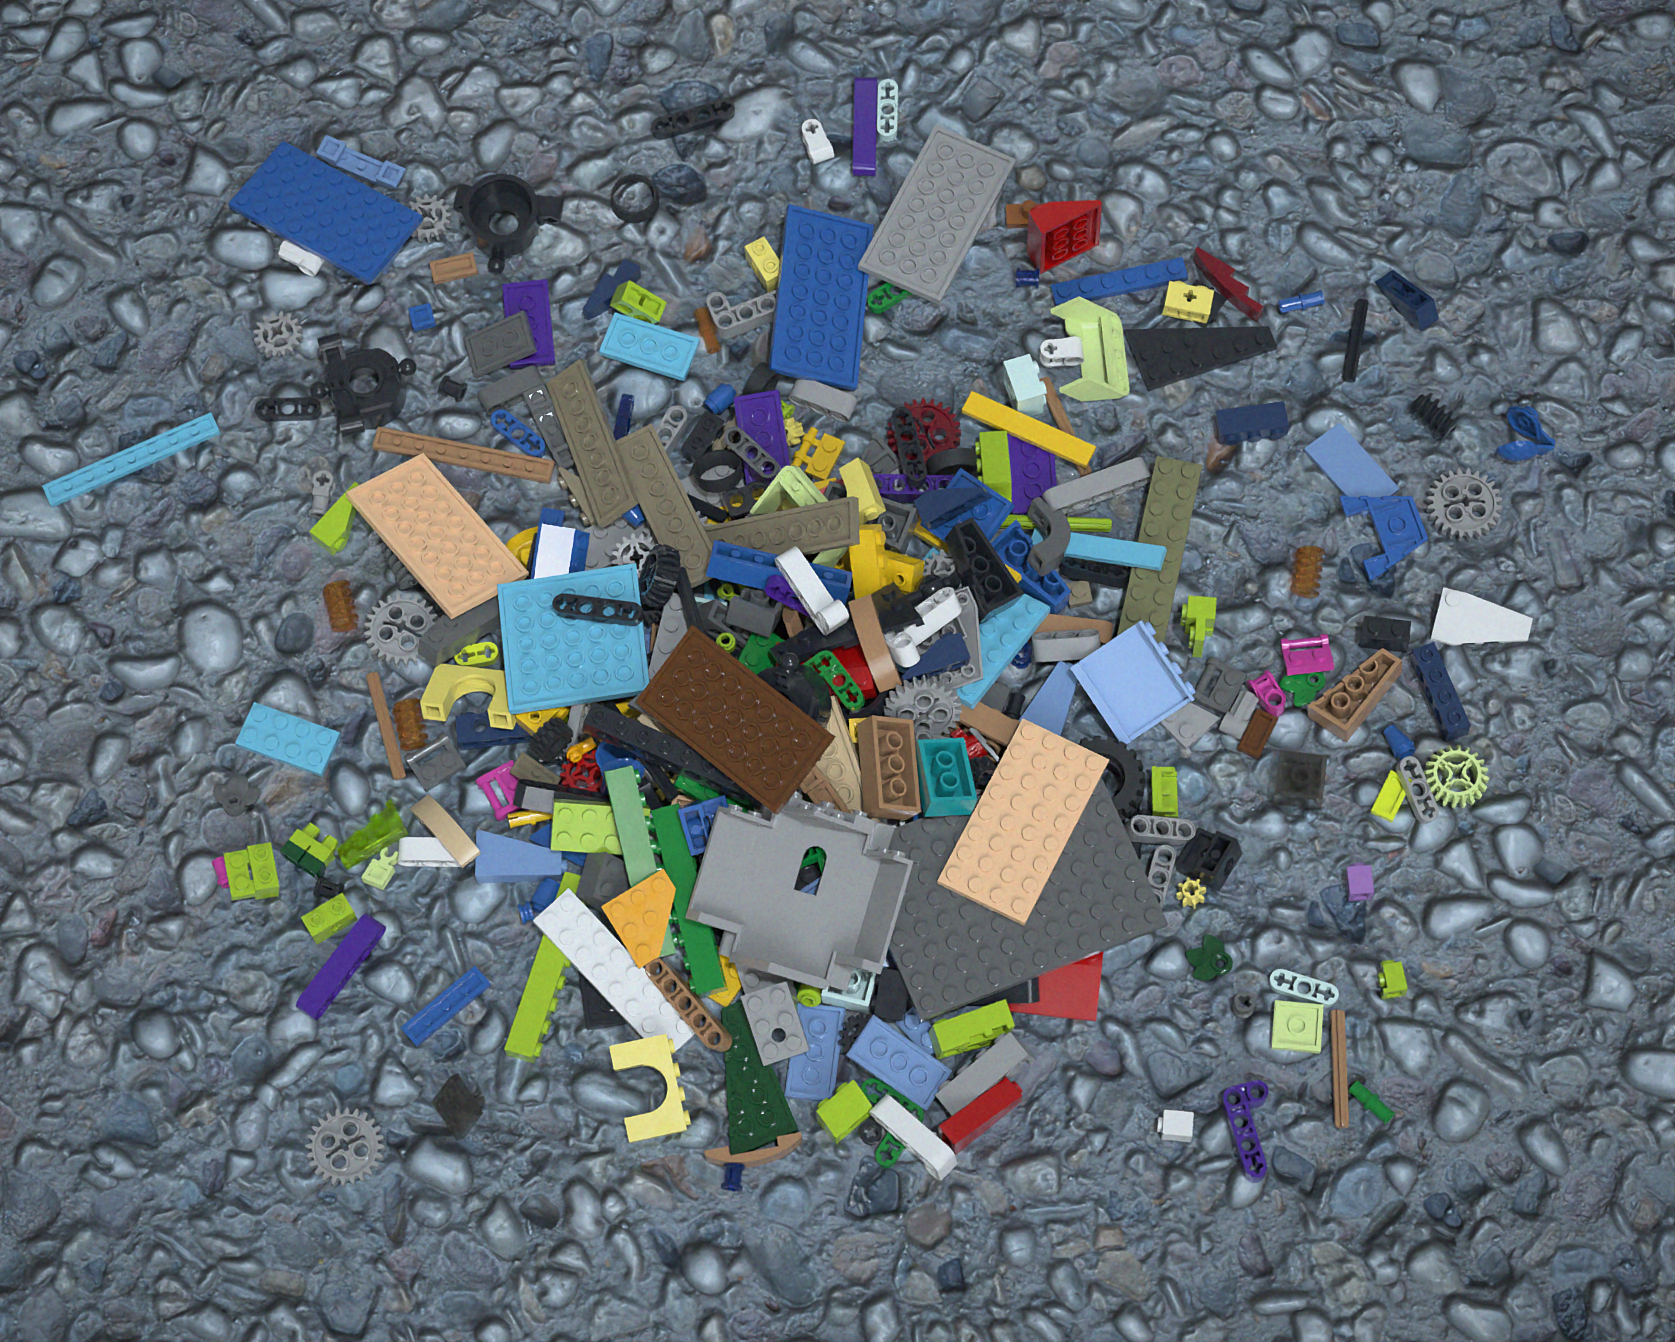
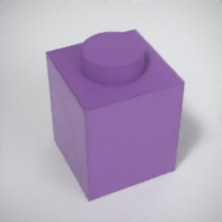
M1364 863L1351 864L1346 868L1345 872L1348 901L1372 900L1374 887L1371 865H1365Z

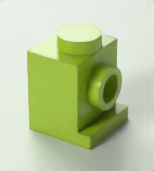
M1386 960L1381 962V970L1377 974L1379 986L1384 987L1381 992V1000L1405 996L1408 987L1402 961Z

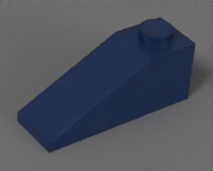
M1392 270L1375 281L1377 287L1404 318L1420 331L1439 319L1434 299L1396 271Z
M983 487L935 489L923 492L919 498L914 500V504L923 524L930 530H934L992 498V496Z
M948 632L941 635L940 639L902 676L901 682L903 685L901 686H904L903 680H907L909 683L913 682L914 676L918 681H921L923 675L928 679L932 676L967 666L971 657L961 632L955 634Z

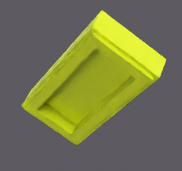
M1390 771L1370 812L1391 823L1406 795L1396 772Z

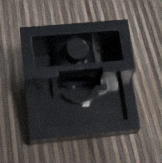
M1198 827L1194 837L1189 841L1176 862L1175 867L1180 872L1200 879V884L1220 891L1243 853L1238 839L1216 831L1214 834Z

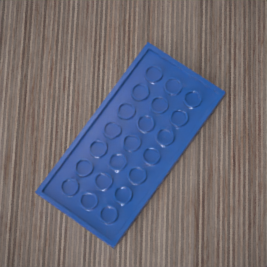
M284 141L277 146L228 203L231 210L369 285L423 222L421 214Z
M791 204L786 207L769 370H774L777 374L816 381L850 391L857 389L869 277L868 273L858 269V265L872 241L874 225Z

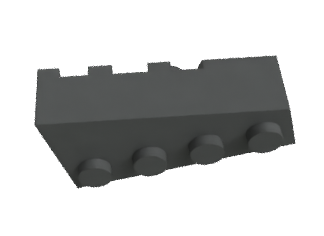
M498 595L453 619H450L444 613L419 638L418 654L437 667L460 653L464 647L469 644L472 646L478 642L482 636L498 630V627L501 625Z

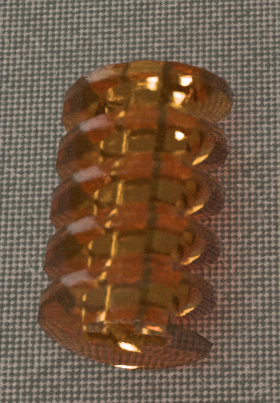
M1303 546L1295 551V566L1293 567L1292 584L1290 585V589L1295 595L1308 599L1319 596V592L1316 590L1321 587L1317 581L1322 579L1319 573L1323 571V567L1320 566V564L1324 563V559L1321 557L1325 554L1323 548Z
M348 580L331 582L324 586L322 595L325 598L324 603L327 606L326 610L329 614L328 618L331 622V629L334 632H347L358 626L355 621L358 620L359 615L354 613L357 610L356 606L351 605L355 600L353 597H349L352 594V590L348 588L350 586Z
M418 698L398 701L392 709L395 715V723H397L396 729L399 732L398 738L401 741L400 747L404 751L418 750L427 745L423 741L429 736L428 733H421L427 727L425 724H420L425 719L419 715L422 713L421 707H416L420 705L421 701Z

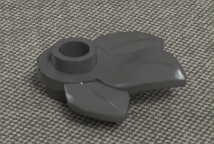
M237 774L228 781L227 785L217 783L214 786L213 793L215 800L222 804L223 810L228 815L239 816L244 812L246 806L254 804L259 799L260 788H249L246 776Z

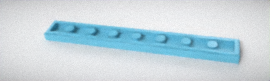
M210 412L44 484L42 487L51 507H55L218 436L221 433Z

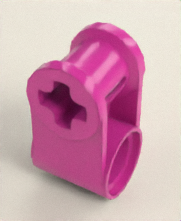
M1269 670L1263 671V675L1254 680L1249 679L1246 681L1249 691L1259 699L1258 703L1265 712L1276 717L1283 714L1286 696ZM1272 700H1276L1280 704L1277 706H1273L1269 702Z

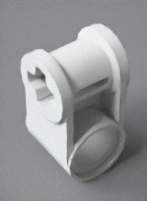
M816 119L806 120L802 125V138L812 164L815 165L833 158L834 152L831 143L826 137L820 122Z
M1079 337L1049 339L1041 344L1040 362L1045 367L1077 366L1084 362L1082 340Z

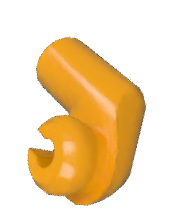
M589 737L580 743L570 746L566 751V756L571 762H578L583 754L597 746L592 737Z

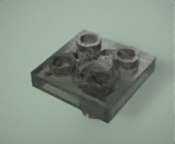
M458 1073L449 1077L432 1100L436 1111L441 1115L448 1130L457 1141L465 1138L482 1116L483 1111L479 1106H483L485 1103L484 1095L477 1098V1096L482 1094L480 1091H475L471 1094Z

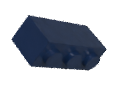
M1284 401L1216 410L1215 414L1219 445L1226 444L1231 446L1243 441L1258 442L1265 438L1280 439L1288 434L1289 423Z

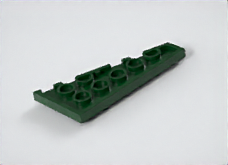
M742 1000L722 1008L723 1026L732 1037L731 1047L724 1053L730 1155L755 1151L776 1142L778 1136L797 1133L799 1129L772 1064L763 1066Z

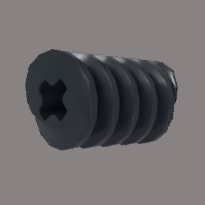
M1429 393L1426 396L1421 394L1412 403L1409 412H1416L1415 417L1417 419L1422 418V423L1424 425L1429 424V429L1431 431L1436 430L1435 434L1438 437L1443 435L1442 440L1445 441L1457 428L1460 417L1457 416L1452 419V410L1445 413L1444 411L1447 407L1445 404L1438 407L1440 401L1438 398L1431 401L1433 393Z

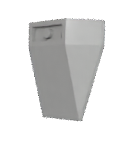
M968 586L955 591L962 607L961 613L916 646L921 657L940 639L941 635L948 632H953V634L961 632L971 657L969 664L935 676L936 682L944 679L945 685L951 683L952 690L983 680L978 608Z

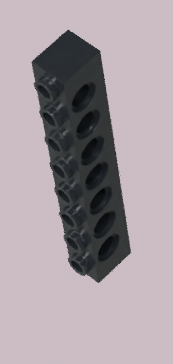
M593 702L583 722L582 732L758 810L761 802L687 743Z

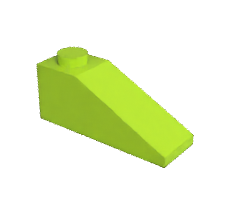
M354 482L347 491L359 486V484ZM346 492L309 531L312 540L332 556L337 551L340 552L345 548L357 511L346 498Z

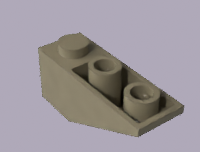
M558 467L559 477H557V481L562 490L567 489L569 492L568 499L573 508L578 507L580 510L579 517L584 526L589 525L591 527L597 524L581 478L562 467Z

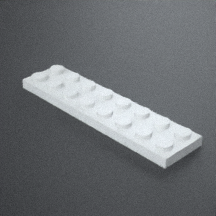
M569 888L533 920V923L642 1039L667 1034L668 1039L673 1038L676 1052L696 1034L649 979L643 967L638 968L626 948Z

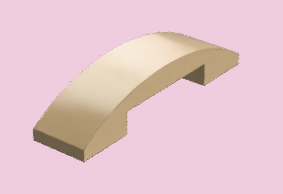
M426 795L410 808L414 816L432 832L462 868L481 854L461 827L431 796Z

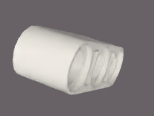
M404 837L399 839L398 864L402 866L461 867L437 838Z

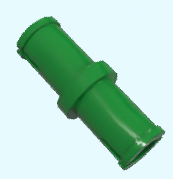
M1359 1080L1348 1090L1350 1094L1364 1105L1363 1108L1366 1111L1370 1110L1384 1124H1387L1395 1115V1112L1380 1100V1096L1377 1093L1373 1094Z

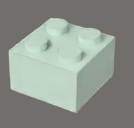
M1030 354L1003 362V383L1012 408L1031 417L1043 413L1047 390L1044 381H1039L1037 374H1040L1037 362H1032Z
M853 968L847 991L827 986L826 990H822V1003L869 1014L872 998L876 990V973Z

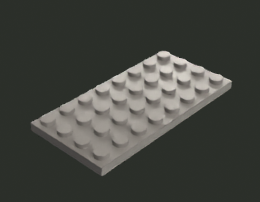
M935 125L863 255L858 269L940 305L1016 164V159Z

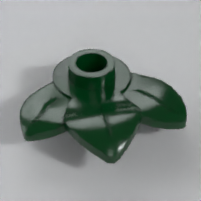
M1205 934L1203 948H1194L1186 951L1189 963L1196 967L1193 977L1197 980L1209 981L1216 975L1223 976L1228 974L1232 969L1233 961L1231 956L1225 953L1223 942L1215 936ZM1222 961L1225 963V966L1219 968L1216 963Z

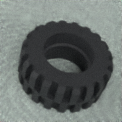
M1100 735L1093 736L1091 741H1088L1087 737L1080 739V746L1109 759L1106 768L1113 770L1122 780L1121 791L1111 799L1122 823L1125 824L1126 818L1131 819L1135 815L1136 809L1140 808L1144 796L1146 779L1141 760L1136 759L1137 753L1133 749L1127 750L1126 743L1120 741L1117 744L1114 742L1115 738L1108 736L1107 740H1101Z

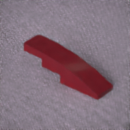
M1196 247L1193 260L1205 278L1234 307L1255 322H1258L1262 316L1264 306L1248 297L1249 287L1234 279L1235 269L1201 248Z

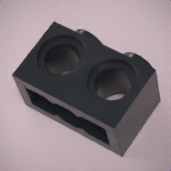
M705 410L682 445L683 458L694 463L703 454L711 452L717 438L720 439L724 434L725 420Z
M766 480L753 481L747 486L733 487L722 493V503L725 511H727L729 521L743 519L750 513V510L758 501L754 497L762 496L768 488ZM733 503H741V504H742V505L739 506V507H734V506H732Z

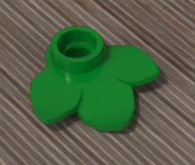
M1322 672L1286 675L1281 679L1279 687L1285 691L1295 693L1294 706L1301 707L1310 704L1314 700L1316 692L1324 688L1326 678ZM1315 677L1318 679V682L1312 683L1310 678Z

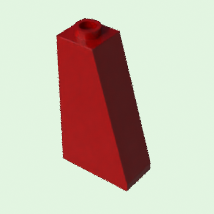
M1007 1077L943 1122L939 1126V1139L956 1156L1022 1102V1089L1015 1081L1010 1082Z

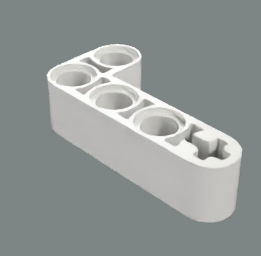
M796 546L774 559L779 571L824 635L831 633L847 622L849 613L844 604L839 599L833 600Z
M942 588L915 607L925 625L917 627L916 624L904 627V631L895 633L894 630L884 633L894 662L903 667L915 665L920 660V654L916 646L961 613L962 607L953 588Z
M885 1094L869 1111L870 1115L883 1128L923 1161L927 1171L938 1181H942L958 1164L954 1152L888 1094Z

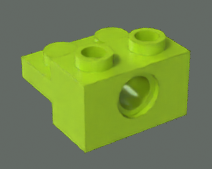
M1188 595L1187 603H1183L1180 626H1185L1184 634L1189 635L1188 648L1193 649L1192 657L1202 658L1204 637L1213 636L1216 597Z
M271 842L247 846L246 850L223 853L231 901L255 897V900L279 896V882ZM248 866L252 870L253 880H250Z

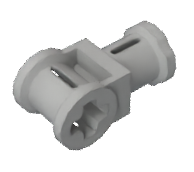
M320 470L313 476V504L308 515L319 520L327 512L332 495L336 490L333 476L326 470Z

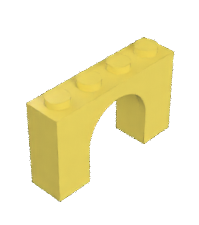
M856 458L839 468L847 490V497L854 496L859 498V525L876 519L881 513L886 511L868 464L860 458ZM787 499L781 503L783 510L800 507L799 505L791 504Z
M451 664L438 665L435 667L420 701L423 719L446 721L454 702L459 697L470 692L482 691L493 695L488 708L490 726L514 729L517 722L516 714L510 715L505 671Z
M667 1034L609 1046L615 1072L639 1066H649L662 1073L667 1082V1096L658 1109L650 1113L624 1118L629 1143L687 1131L686 1125H691L688 1110L683 1111L681 1101H686L683 1086L678 1087L676 1077H681L678 1062L673 1063L671 1054L676 1053L673 1038L668 1039Z

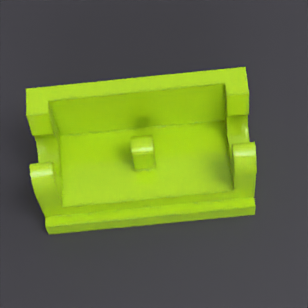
M1151 767L1152 816L1178 819L1177 772L1175 767Z

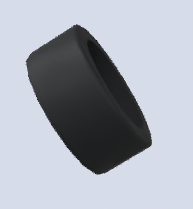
M765 362L758 364L749 376L742 396L775 390L780 374H777L774 370H769V365Z

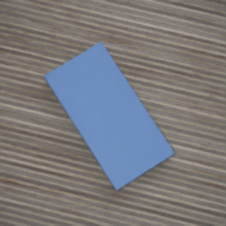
M1340 422L1304 448V453L1343 496L1382 497L1394 496L1399 492L1400 488ZM1367 511L1361 513L1360 515L1364 518L1369 514V512Z
M799 1002L797 1010L811 1050L790 1057L785 1098L821 1102L827 1097L831 1099L835 1094L841 1048L838 1045V1041L842 1039L838 1034L840 1030H843L845 1008L826 1005L807 1007Z
M875 1015L870 1017L845 1055L887 1086L919 1105L923 1111L928 1109L936 1096L935 1094L939 1092V1086L947 1080L952 1072L951 1069Z

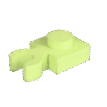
M384 847L380 852L381 859L379 861L372 859L361 877L362 881L384 890L395 873L393 865L398 863V852L395 851L393 856L387 857L389 851L387 847Z

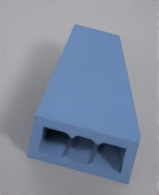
M1062 661L1058 662L1019 719L1020 722L1022 719H1025L1062 737L1079 680L1071 670L1073 664L1069 662L1065 664Z
M476 830V847L481 852L476 857L475 877L478 883L543 882L545 878L561 882L564 872H568V860H564L561 851Z

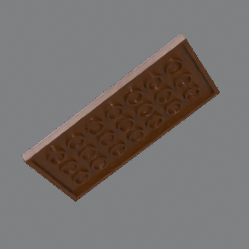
M691 625L635 701L776 815L781 812L836 737L694 625Z

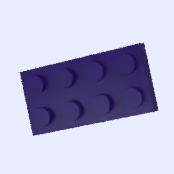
M547 279L502 284L505 318L524 310L527 313L537 352L511 363L510 369L556 364Z
M772 390L733 397L738 427L780 464L781 470L785 466H791L780 391ZM749 449L747 453L748 458H756L758 449ZM743 459L747 485L753 481L764 480L767 481L768 485L772 483L773 480H767ZM768 463L764 467L766 475L772 474L775 470L773 463Z
M1007 433L1012 503L1015 505L1012 515H1027L1033 499L1040 497L1043 500L1042 494L1048 489L1057 486L1055 456Z

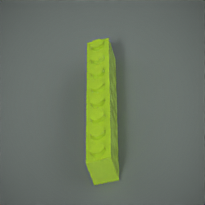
M565 871L556 899L568 888L576 896L581 876ZM544 934L504 1048L507 1056L530 1063H535L536 1057L540 1058L544 1048V1044L541 1043L544 1034L548 1035L550 1031L551 1021L549 1019L551 1013H555L559 1003L557 995L559 989H564L567 978L564 976L566 968H570L572 965Z

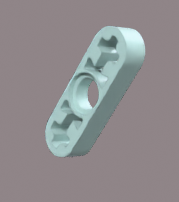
M885 79L878 85L877 134L881 140L891 141L897 136L898 85L894 80ZM887 87L891 90L890 99H886L885 90ZM885 106H891L894 109L891 114H884L881 110ZM885 121L889 122V133H885Z
M1277 969L1270 976V988L1276 993L1312 1004H1323L1325 1008L1332 1007L1337 1002L1338 990L1330 983L1284 969ZM1279 976H1283L1284 982L1291 984L1292 979H1294L1295 982L1293 984L1292 990H1289V984L1283 983L1282 986H1278L1277 981L1274 979H1278ZM1305 982L1309 984L1311 991L1308 994H1301L1297 990V985ZM1315 986L1319 987L1317 991L1319 993L1316 994V998L1312 997ZM1326 990H1328L1331 992L1330 995L1334 998H1329V1000L1326 1001L1324 1000V995L1322 994H1325Z

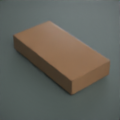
M473 252L429 262L435 285L478 275Z

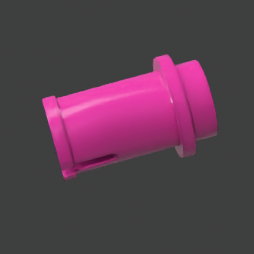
M223 856L217 857L211 863L218 877L217 884L221 885L222 888H229Z

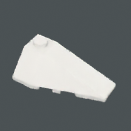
M1443 587L1430 640L1453 646L1462 645V643L1483 644L1484 642L1495 641L1499 643L1528 641L1533 618L1468 593Z

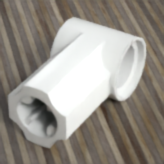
M288 240L283 241L278 253L280 258L297 265L301 271L312 277L316 276L325 260Z

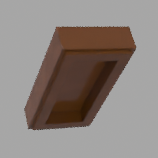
M1257 708L1237 747V751L1259 760L1279 718Z

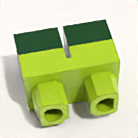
M310 822L302 831L297 829L281 848L280 852L284 859L298 868H302L304 872L318 880L320 876H324V871L329 863L334 861L335 856L333 853L339 843L337 839L328 834L321 843L316 841L315 839L321 833V830Z

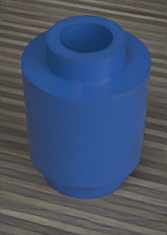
M721 383L705 397L706 400L702 402L703 406L713 415L721 414L734 403L733 397H736L737 392L730 384L725 385Z
M545 878L543 882H540L530 900V903L533 905L532 909L541 914L556 899L560 884L550 878Z

